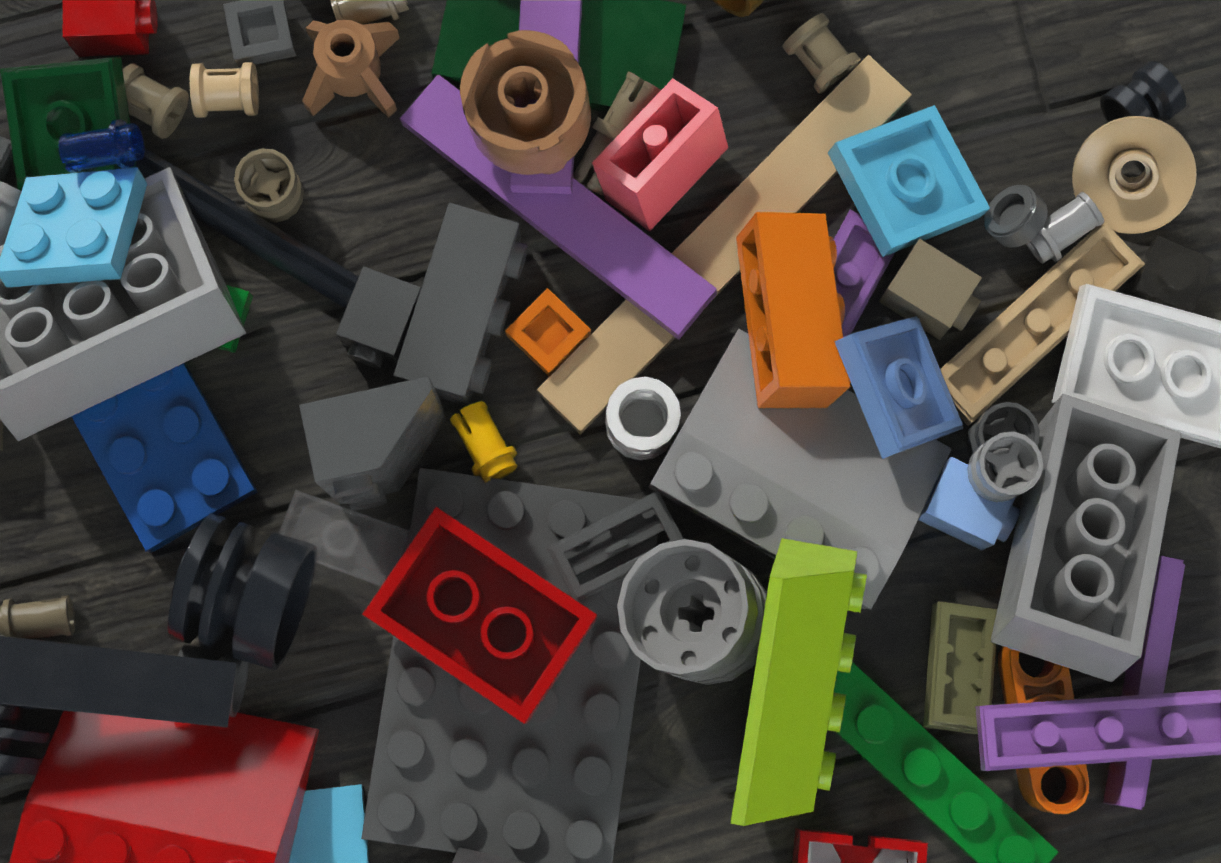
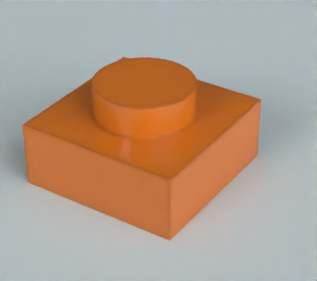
M547 288L505 330V333L516 346L550 376L591 335V329Z

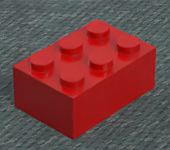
M435 507L362 614L523 724L529 722L597 620L596 613L438 507Z

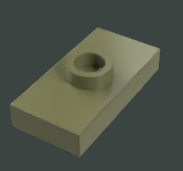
M940 601L932 605L923 727L978 734L975 706L992 705L996 644L990 641L997 609Z

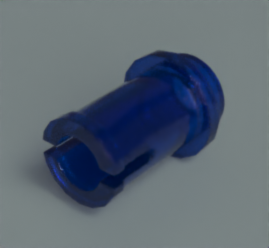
M122 119L113 120L109 128L76 134H62L59 139L62 163H67L65 169L70 173L112 164H118L122 169L133 167L135 161L143 159L145 153L144 140L139 127L135 123L127 124Z

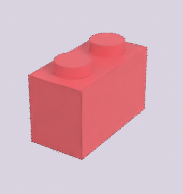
M672 78L592 162L606 201L645 229L651 231L728 149L718 107Z

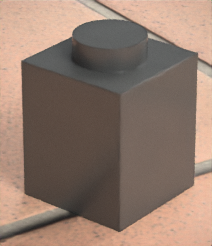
M363 266L336 333L343 346L349 348L347 356L359 363L381 369L384 361L397 365L421 287Z

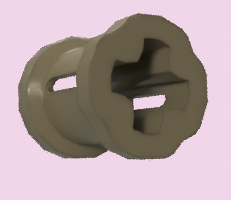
M820 13L804 23L782 46L788 55L795 54L816 80L814 88L819 94L828 91L843 80L858 66L861 60L855 52L848 54L827 26L830 21L824 13Z
M130 63L123 69L129 115L152 126L154 135L161 139L167 138L174 132L182 120L189 101V94L180 87L167 88L145 76L144 69L141 66Z

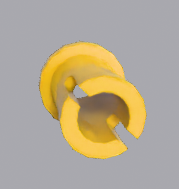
M476 402L461 409L460 412L463 417L459 413H455L450 418L452 426L456 428L474 462L471 468L474 476H481L486 483L491 478L502 479L517 468V464L513 459L517 455V451L513 446H506L487 410L485 402Z

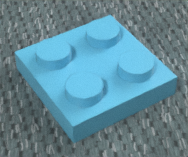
M935 105L838 141L828 151L830 159L882 257L912 246L919 239L924 241L979 219L990 209Z
M138 167L26 177L0 256V279L8 288L121 279L147 187V182Z

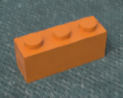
M756 212L737 235L736 241L758 408H828L850 388L851 381L835 345V341L843 338L842 324L845 317V304L842 295L837 293L834 267L837 258V248L835 240L828 234L826 214Z

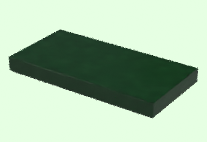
M447 0L431 73L433 80L437 75H440L449 83L460 85L465 67L478 49L487 43L490 46L508 38V33L519 31L521 0ZM582 0L579 65L585 77L591 109L608 112L627 78L625 76L628 71L661 90L671 81L674 75L687 4L665 0Z

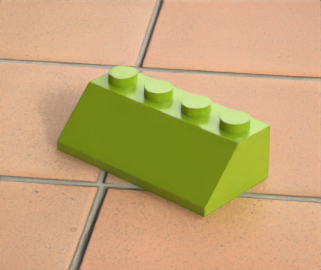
M781 538L769 578L730 824L746 826L813 812L817 789L830 791L836 753L824 751L827 730L840 733L846 694L834 692L837 671L850 673L856 642V635L844 633L847 611L861 613L867 574L854 572L858 551Z

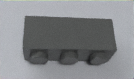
M453 203L448 204L393 375L397 383L429 376L439 398L465 406L469 405L473 391L483 394L493 359L484 356L491 334L501 336L511 302L503 300V294L509 277L519 279L527 256L528 245L520 243L519 223Z

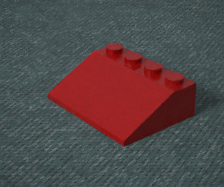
M64 710L26 798L9 863H289L319 729L237 713L235 717L229 716L228 727Z

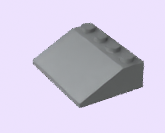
M170 167L145 178L147 187L121 279L8 288L0 279V420L17 441L27 438L246 334L230 292ZM4 244L0 246V256H1V253H2Z
M738 329L648 488L655 492L659 491L660 495L773 559L776 558L781 538L858 551L854 572L867 574L861 609H872L906 547L951 448L937 440H933L882 459L857 396L849 390L844 392L828 408H758L749 335Z

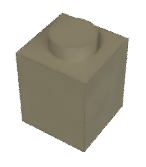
M919 239L879 302L905 319L917 316L924 331L940 340L951 326L962 331L981 302L972 293L982 277Z

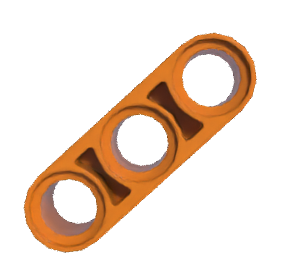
M1001 646L998 653V669L1005 704L1075 700L1069 668L1044 660L1042 671L1036 677H1032L1021 669L1019 664L1020 652ZM1086 764L1016 769L1019 788L1024 800L1037 810L1054 814H1069L1077 811L1085 803L1089 794V777ZM1056 767L1064 774L1066 790L1059 800L1050 802L1041 790V779L1048 769Z

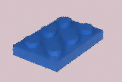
M186 363L71 416L145 551L149 553L156 551L200 526L210 513L219 515L258 493Z

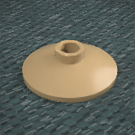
M1144 116L1119 118L1095 130L1080 147L1074 160L1072 171L1073 190L1075 197L1084 192L1092 199L1101 212L1104 222L1114 232L1124 234L1145 233L1171 222L1186 207L1196 184V163L1188 142L1169 124ZM1129 161H1139L1144 165V171L1137 177H1127L1121 171L1123 165Z

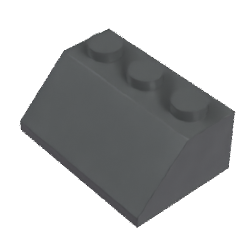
M429 376L299 405L315 482L339 504H349L351 511L365 510L387 503L385 494L400 491L446 420L444 408Z

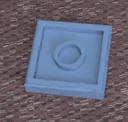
M917 316L852 333L835 341L882 459L963 429V423L920 319Z

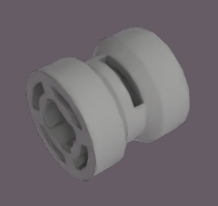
M1017 432L1000 433L979 446L972 454L967 467L968 479L974 491L984 499L993 502L1009 501L1034 487L1041 477L1043 460L1042 453L1036 443L1026 435Z

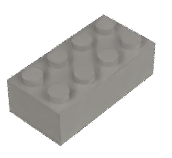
M1062 394L1038 424L1040 434L1037 447L1042 453L1043 470L1040 479L1034 487L1022 495L1019 516L990 642L1113 682L1141 658L1181 432Z

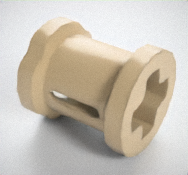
M246 62L242 64L241 68L206 69L203 63L192 64L190 69V98L195 117H207L209 111L244 110L248 116L257 115L259 110V85L255 64L253 62Z

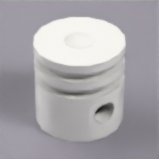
M649 377L631 378L616 388L609 398L605 423L607 437L617 451L625 457L636 460L654 459L666 452L675 439L681 417L679 401L672 389L660 380Z

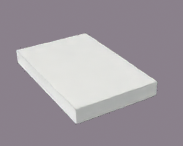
M1082 285L1079 287L1052 403L1055 404L1062 394H1066L1181 432V438L1221 448V321L1097 286Z

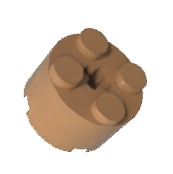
M519 30L508 33V38L490 46L487 43L478 49L467 63L460 84V96L464 115L477 148L494 165L506 171L523 175L541 173L550 175L557 173L579 151L589 132L591 107L583 71L569 48L555 37L531 30ZM530 99L537 100L535 104H529Z

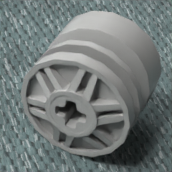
M688 539L662 543L638 558L623 580L617 604L621 633L633 653L656 670L683 680L705 685L732 681L752 668L756 663L767 592L756 574L711 544ZM707 607L714 610L713 620L704 621L702 627L695 625V615L705 614Z

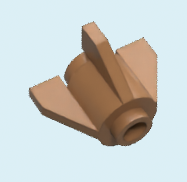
M313 20L305 28L308 36L314 41L313 55L317 68L302 102L313 116L335 97L334 93L344 97H357L367 93L369 99L388 118L397 111L395 102L378 79L381 71L379 56L400 38L398 30L390 22L362 25L352 20H337L329 24Z

